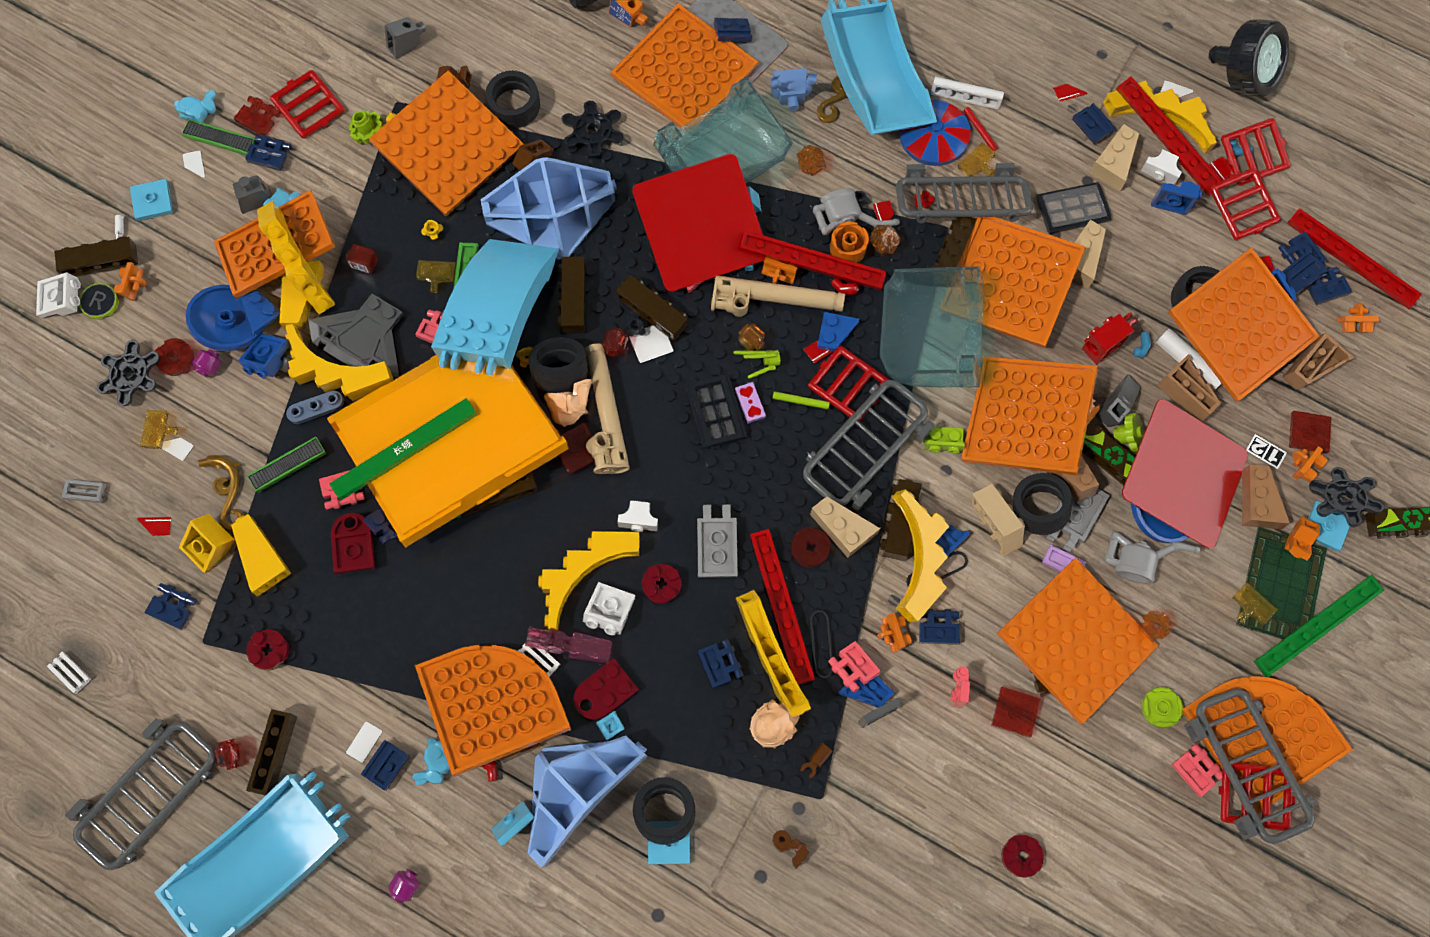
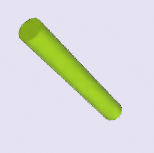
M775 391L772 398L828 409L830 403Z

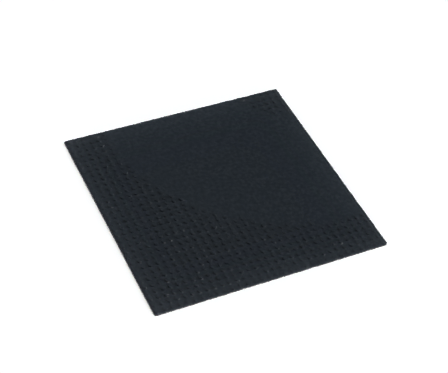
M396 102L392 113L398 114L408 104ZM507 127L524 144L541 139L551 146L554 151L548 158L609 171L611 180H615L617 189L614 191L615 202L570 255V257L585 258V333H563L561 326H558V315H561V309H558V298H561V292L558 291V281H562V275H559L558 266L562 264V259H556L549 282L545 283L528 316L512 361V366L550 422L559 431V435L565 438L569 449L531 471L538 490L537 493L465 517L461 514V517L450 520L406 548L398 537L392 542L388 541L382 544L379 537L384 534L381 532L375 536L372 532L375 569L335 574L331 543V529L334 522L342 515L348 513H356L365 518L379 510L381 506L369 486L366 485L356 491V494L364 493V500H360L357 504L353 505L351 503L343 505L336 510L334 508L326 510L324 503L331 501L332 498L324 499L319 479L352 470L356 465L327 419L338 411L301 424H294L288 419L286 412L291 405L325 393L321 387H317L315 380L301 385L295 381L266 464L314 437L318 438L326 455L261 492H255L248 512L259 525L291 574L260 596H256L249 588L236 545L203 637V643L247 655V645L254 633L262 630H275L283 635L289 644L288 657L281 664L426 700L415 665L451 651L474 645H497L518 651L531 637L560 664L549 678L557 691L571 730L561 735L593 743L607 742L627 736L634 744L639 742L646 749L644 753L648 757L820 800L824 797L845 696L840 695L839 691L845 685L843 684V679L834 672L829 678L825 679L816 675L813 663L810 615L816 610H823L827 613L830 622L833 657L838 662L841 661L842 658L839 656V652L854 641L858 642L900 448L860 490L863 493L867 489L872 493L871 498L858 512L852 508L853 500L844 506L880 528L874 538L847 558L810 515L812 508L822 501L824 497L806 482L803 476V469L808 463L806 460L807 456L812 451L817 453L850 417L830 403L828 409L772 399L773 393L775 391L826 401L809 389L808 384L820 370L819 367L822 362L827 361L833 352L813 363L804 351V348L819 340L824 312L859 319L858 325L854 327L840 346L846 348L889 380H897L912 392L936 286L935 283L931 282L934 273L931 271L935 261L938 263L940 261V258H937L941 247L944 248L943 242L948 228L930 222L918 223L917 219L894 214L891 220L899 219L900 223L896 226L886 227L882 232L880 228H874V226L860 219L855 220V223L866 229L869 237L863 260L857 263L886 271L881 290L858 284L859 290L856 294L845 296L842 312L749 299L748 311L742 317L735 316L733 313L722 309L711 311L716 277L705 280L690 293L685 288L675 291H668L665 288L632 192L633 187L638 183L687 167L601 148L602 153L600 156L594 158L589 154V148L586 145L581 144L574 148H568L564 144V139ZM378 151L327 292L335 305L319 314V317L359 310L369 296L374 294L403 313L401 319L392 329L399 376L406 374L435 356L436 354L431 348L432 343L417 338L415 334L423 318L431 321L432 318L427 316L429 309L441 312L445 310L454 289L459 242L478 244V251L489 239L525 244L487 225L481 205L483 197L519 172L518 168L512 164L515 156L452 212L445 216ZM745 181L747 187L750 186L759 194L761 211L756 212V216L763 236L831 255L830 242L833 231L823 235L813 214V207L821 204L820 197ZM864 207L861 209V212L877 220L873 209ZM822 211L824 220L826 224L829 225L830 222L828 220L826 212ZM428 220H434L443 226V230L439 232L436 240H432L429 236H424L421 233L424 224ZM764 261L755 263L754 270L746 271L745 267L720 275L767 283L773 282L772 277L762 274ZM355 263L366 266L369 273L358 270ZM797 266L793 284L781 280L777 282V284L838 293L831 284L835 277ZM630 275L641 279L648 289H654L660 298L668 300L673 305V308L677 311L681 310L688 318V326L674 342L669 339L673 352L642 363L639 362L630 337L627 334L629 330L627 322L633 318H643L617 299L616 290ZM839 279L843 284L853 283V282H849V281H846V280ZM741 303L736 304L737 307H743V306H744V305L741 304ZM643 319L645 321L644 328L652 326L645 319ZM556 337L574 339L583 346L584 350L591 344L605 345L606 343L607 346L605 347L606 351L604 354L607 360L630 467L628 471L618 474L594 473V468H596L595 459L588 452L586 443L598 432L603 431L593 384L590 386L586 405L588 414H583L574 424L566 425L565 427L557 424L552 419L547 401L544 398L546 393L552 392L543 391L534 384L530 366L527 365L526 368L520 366V360L516 357L518 351L527 347L533 348L546 339ZM310 339L307 348L316 356L327 362L348 366L323 350L326 346L325 344L321 343L317 347L312 344ZM778 350L780 365L775 366L776 370H770L749 379L748 375L764 369L768 365H764L763 358L744 359V355L734 354L733 352ZM840 355L817 385L827 391L850 360ZM557 362L554 364H550L547 367L559 368L569 365L570 363ZM589 365L586 379H591ZM856 365L832 396L842 402L865 371ZM729 374L747 438L703 449L685 385ZM871 376L848 407L856 412L871 396L869 393L870 389L875 384L879 385L881 382ZM753 382L766 418L747 423L735 388ZM721 384L711 386L714 400L724 398ZM341 387L333 390L339 392L344 399V405L340 410L357 401H352L348 396H345ZM707 387L697 389L701 403L711 401ZM889 387L883 395L907 414L910 400L894 387ZM879 397L877 404L871 408L903 434L906 418ZM331 398L330 402H334L336 398ZM726 401L716 403L720 418L730 415ZM317 404L312 405L313 409L317 407ZM712 405L702 407L706 421L716 419ZM296 410L293 415H297L299 411ZM869 411L859 421L889 448L899 438ZM731 419L721 422L725 436L735 433ZM718 423L707 425L711 439L721 437ZM856 424L845 433L876 461L887 451ZM843 437L832 447L863 475L874 465ZM831 451L820 460L823 465L851 489L861 479L858 474ZM818 464L811 470V476L837 499H842L849 492ZM630 501L650 503V515L658 519L657 531L643 530V532H639V556L623 557L609 561L583 577L574 587L564 604L558 632H550L548 626H545V614H549V607H546V595L550 593H543L542 587H539V575H542L543 569L566 570L567 568H563V558L567 556V550L591 551V549H588V538H592V532H634L631 528L618 527V515L628 511ZM703 505H711V518H723V505H730L731 518H736L737 577L698 578L697 518H703ZM354 519L348 520L346 528L354 527L356 521ZM769 529L815 678L814 681L799 685L811 709L799 715L798 722L794 726L797 731L793 734L792 739L776 748L763 747L754 740L750 730L751 717L754 716L757 709L771 700H775L777 704L781 702L775 695L769 675L762 666L756 646L749 637L736 597L754 590L761 600L777 643L788 664L750 538V534ZM666 564L676 569L681 578L680 593L667 604L651 602L642 590V578L650 566ZM660 579L659 582H656V584L659 585V589H663V586H667V583H665L663 579ZM598 582L635 595V600L620 635H609L604 629L599 627L595 629L589 628L583 622L584 612ZM816 613L812 621L817 671L825 676L831 671V665L828 663L830 653L827 622L824 614ZM729 639L731 645L735 647V655L738 662H741L743 666L742 672L744 677L737 679L735 673L732 672L729 674L731 682L712 689L698 650L715 643L718 649L722 650L724 649L722 641ZM531 644L530 648L549 666L553 667L554 664ZM267 645L263 649L265 655H268L269 652L273 651V648H270V645ZM527 650L524 652V654L532 660H534L535 663L542 670H544L546 673L549 671ZM728 656L722 657L725 666H730ZM614 658L639 691L612 711H615L625 729L606 740L596 723L599 720H589L578 713L574 705V694L582 682ZM846 666L844 669L850 675L851 669L849 666ZM584 700L580 707L583 711H588L591 709L592 703L589 700ZM821 743H824L832 750V753L820 768L816 767V774L813 778L809 779L808 777L812 773L811 769L805 768L803 772L800 769L803 764L810 762V756Z

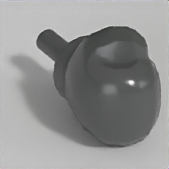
M287 349L280 358L283 365L279 371L288 373V369H290L288 361L293 360L290 350Z

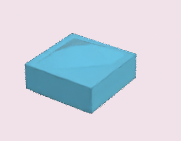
M615 711L596 722L606 740L625 729Z

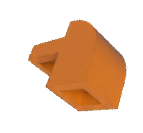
M1301 516L1288 536L1285 549L1289 550L1294 557L1303 558L1308 561L1312 555L1311 546L1320 535V525Z

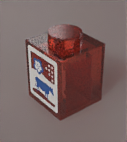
M353 244L351 250L349 249L346 254V260L350 268L369 274L372 273L378 259L374 250Z

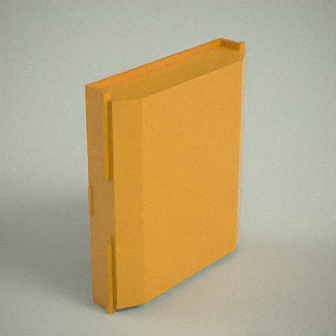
M435 355L430 360L327 418L355 465L358 466L467 398L476 411L477 416L367 484L405 548L475 505L481 504L499 493L503 488L569 449L565 438L559 435L512 364L510 369L504 366H496L493 375L486 373L488 365L485 364L482 373L479 374L475 371L476 362L461 360L458 369L454 370L450 367V358L447 367L441 368L439 366L440 358Z

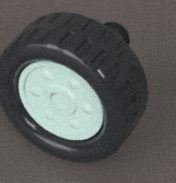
M1249 20L1237 30L1230 46L1218 47L1216 45L1212 47L1208 58L1212 63L1227 64V79L1234 92L1248 96H1267L1278 87L1285 74L1290 52L1289 35L1286 27L1279 21Z

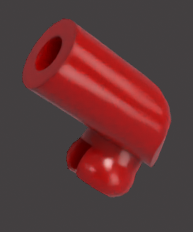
M838 278L831 282L832 286L839 293H845V296L854 295L859 290V286L856 283L843 284Z
M495 761L480 766L487 770L488 782L498 781L497 764Z

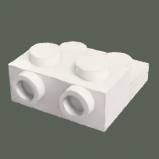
M63 273L38 281L36 316L44 318L54 314L64 316L77 312V306L80 305V299L77 295L78 289L81 287L78 278L69 273Z
M598 582L584 612L583 622L589 628L595 629L599 627L604 629L609 635H620L635 600V595Z

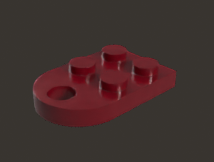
M356 513L342 515L334 522L331 529L334 573L343 574L375 569L372 531L364 522V517ZM354 519L356 521L354 527L346 528L348 520Z
M613 658L577 687L574 694V705L578 713L584 718L599 720L610 714L639 690ZM584 700H589L592 703V707L588 711H583L580 707Z

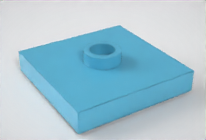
M166 179L130 187L136 221L173 213L169 184Z
M1315 501L1308 517L1309 520L1320 525V535L1315 542L1339 552L1350 526H1348L1343 515L1330 514L1327 517H1320L1317 514L1316 508L1321 502Z
M522 801L493 826L491 831L502 846L533 820L534 816Z
M650 821L648 823L653 827L665 829L675 826L680 821ZM689 833L679 842L670 845H658L648 841V865L690 864Z

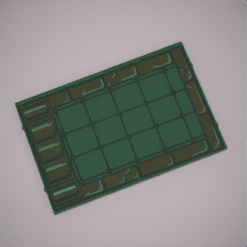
M1258 527L1236 625L1278 639H1284L1314 615L1327 548L1312 544V555L1308 561L1303 558L1299 559L1294 557L1289 550L1285 549L1288 536Z

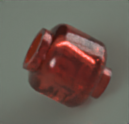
M619 328L606 331L602 341L605 353L611 357L622 355L625 352L628 337Z
M234 738L218 743V747L214 750L218 766L226 767L227 770L240 767L239 762L245 759L241 742L235 741Z

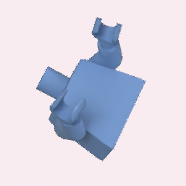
M806 68L773 71V77L770 78V88L773 97L778 99L781 105L788 104L790 111H797L799 103L805 101V97L810 95L813 85L817 83V73H808L809 77L806 80Z

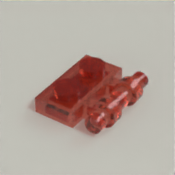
M249 96L247 101L252 104L251 107L243 105L235 115L234 120L261 136L267 135L275 125L271 118L273 116L280 117L281 112L275 106L264 103L262 99ZM259 109L265 111L263 115L258 112Z

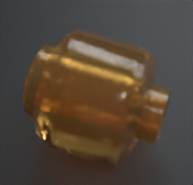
M747 323L737 333L739 335L738 341L748 351H752L754 348L758 351L765 344L763 341L765 333L755 323L750 325Z

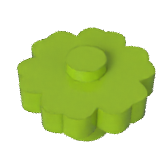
M357 111L353 114L352 121L348 127L351 138L357 144L362 142L366 145L370 144L369 138L381 126H384V120L375 111L371 113L368 111Z
M1137 413L1125 416L1124 425H1119L1113 431L1114 438L1118 443H1129V448L1132 452L1138 451L1145 433L1143 423L1140 421V416Z

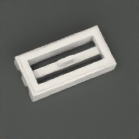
M531 637L518 650L522 654L527 650L549 670L547 672L549 677L560 666ZM531 644L549 659L554 666H549L530 648Z
M61 652L60 656L55 658L52 664L49 663L47 667L73 693L77 694L91 678L65 652ZM63 660L84 679L82 682L62 663ZM59 666L78 686L75 687L56 667Z

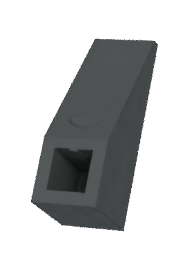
M1127 374L1102 404L1096 416L1107 427L1120 424L1131 410L1141 387Z

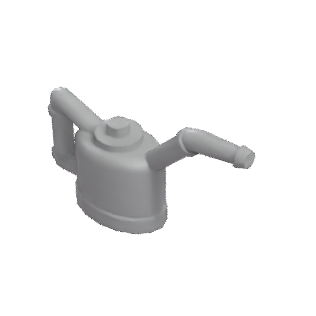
M851 188L830 192L820 199L821 204L813 207V214L823 235L829 234L843 222H855L857 219L874 226V228L896 226L900 223L899 219L876 220L861 212L855 192ZM822 211L826 212L830 222L829 225L826 224Z
M1114 532L1110 538L1105 562L1116 567L1114 572L1119 577L1137 583L1153 584L1160 558L1178 550L1199 553L1200 547L1173 542L1171 545L1155 552L1146 542L1140 541L1133 544L1120 533ZM1120 543L1123 546L1119 559H1116L1114 556L1117 545Z

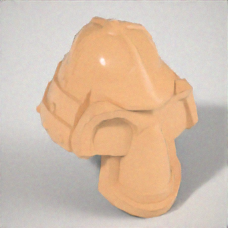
M591 379L575 383L573 392L546 393L544 395L555 423L565 427L566 425L574 424L583 414H588L586 405L589 389L592 384Z
M775 700L764 703L762 707L757 709L754 716L751 717L750 730L754 740L763 747L776 748L779 745H784L786 741L792 739L793 734L797 731L794 726L798 722L799 715L791 717L784 704H777Z

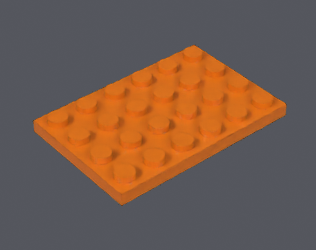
M311 190L278 207L284 214L289 231L306 262L335 248L316 197ZM258 218L214 240L229 286L236 299L285 274L284 265L273 253L270 240L259 228Z

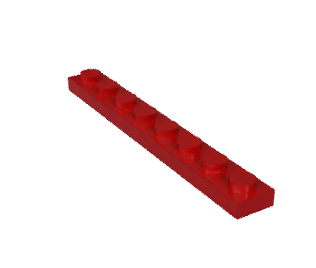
M1130 76L1116 90L1169 152L1179 157L1177 161L1209 197L1211 195L1210 186L1222 180L1134 78Z
M1299 208L1287 222L1288 225L1299 233L1306 232L1316 245L1407 309L1413 307L1422 295V293Z
M746 230L743 233L739 248L742 251L877 290L882 289L886 271Z
M767 529L752 533L750 538L790 670L798 685L814 681L813 671L770 531Z

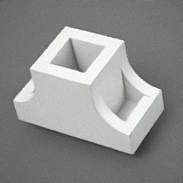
M1162 150L1157 157H1148L1141 169L1142 172L1154 177L1156 180L1175 184L1182 173L1176 165L1179 157L1166 150Z
M630 501L628 511L618 515V527L631 528L634 532H643V530L657 531L658 519L650 515V503Z

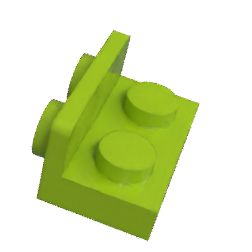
M934 427L932 432L924 439V450H929L932 453L948 451L950 454H958L965 447V443H963V428Z

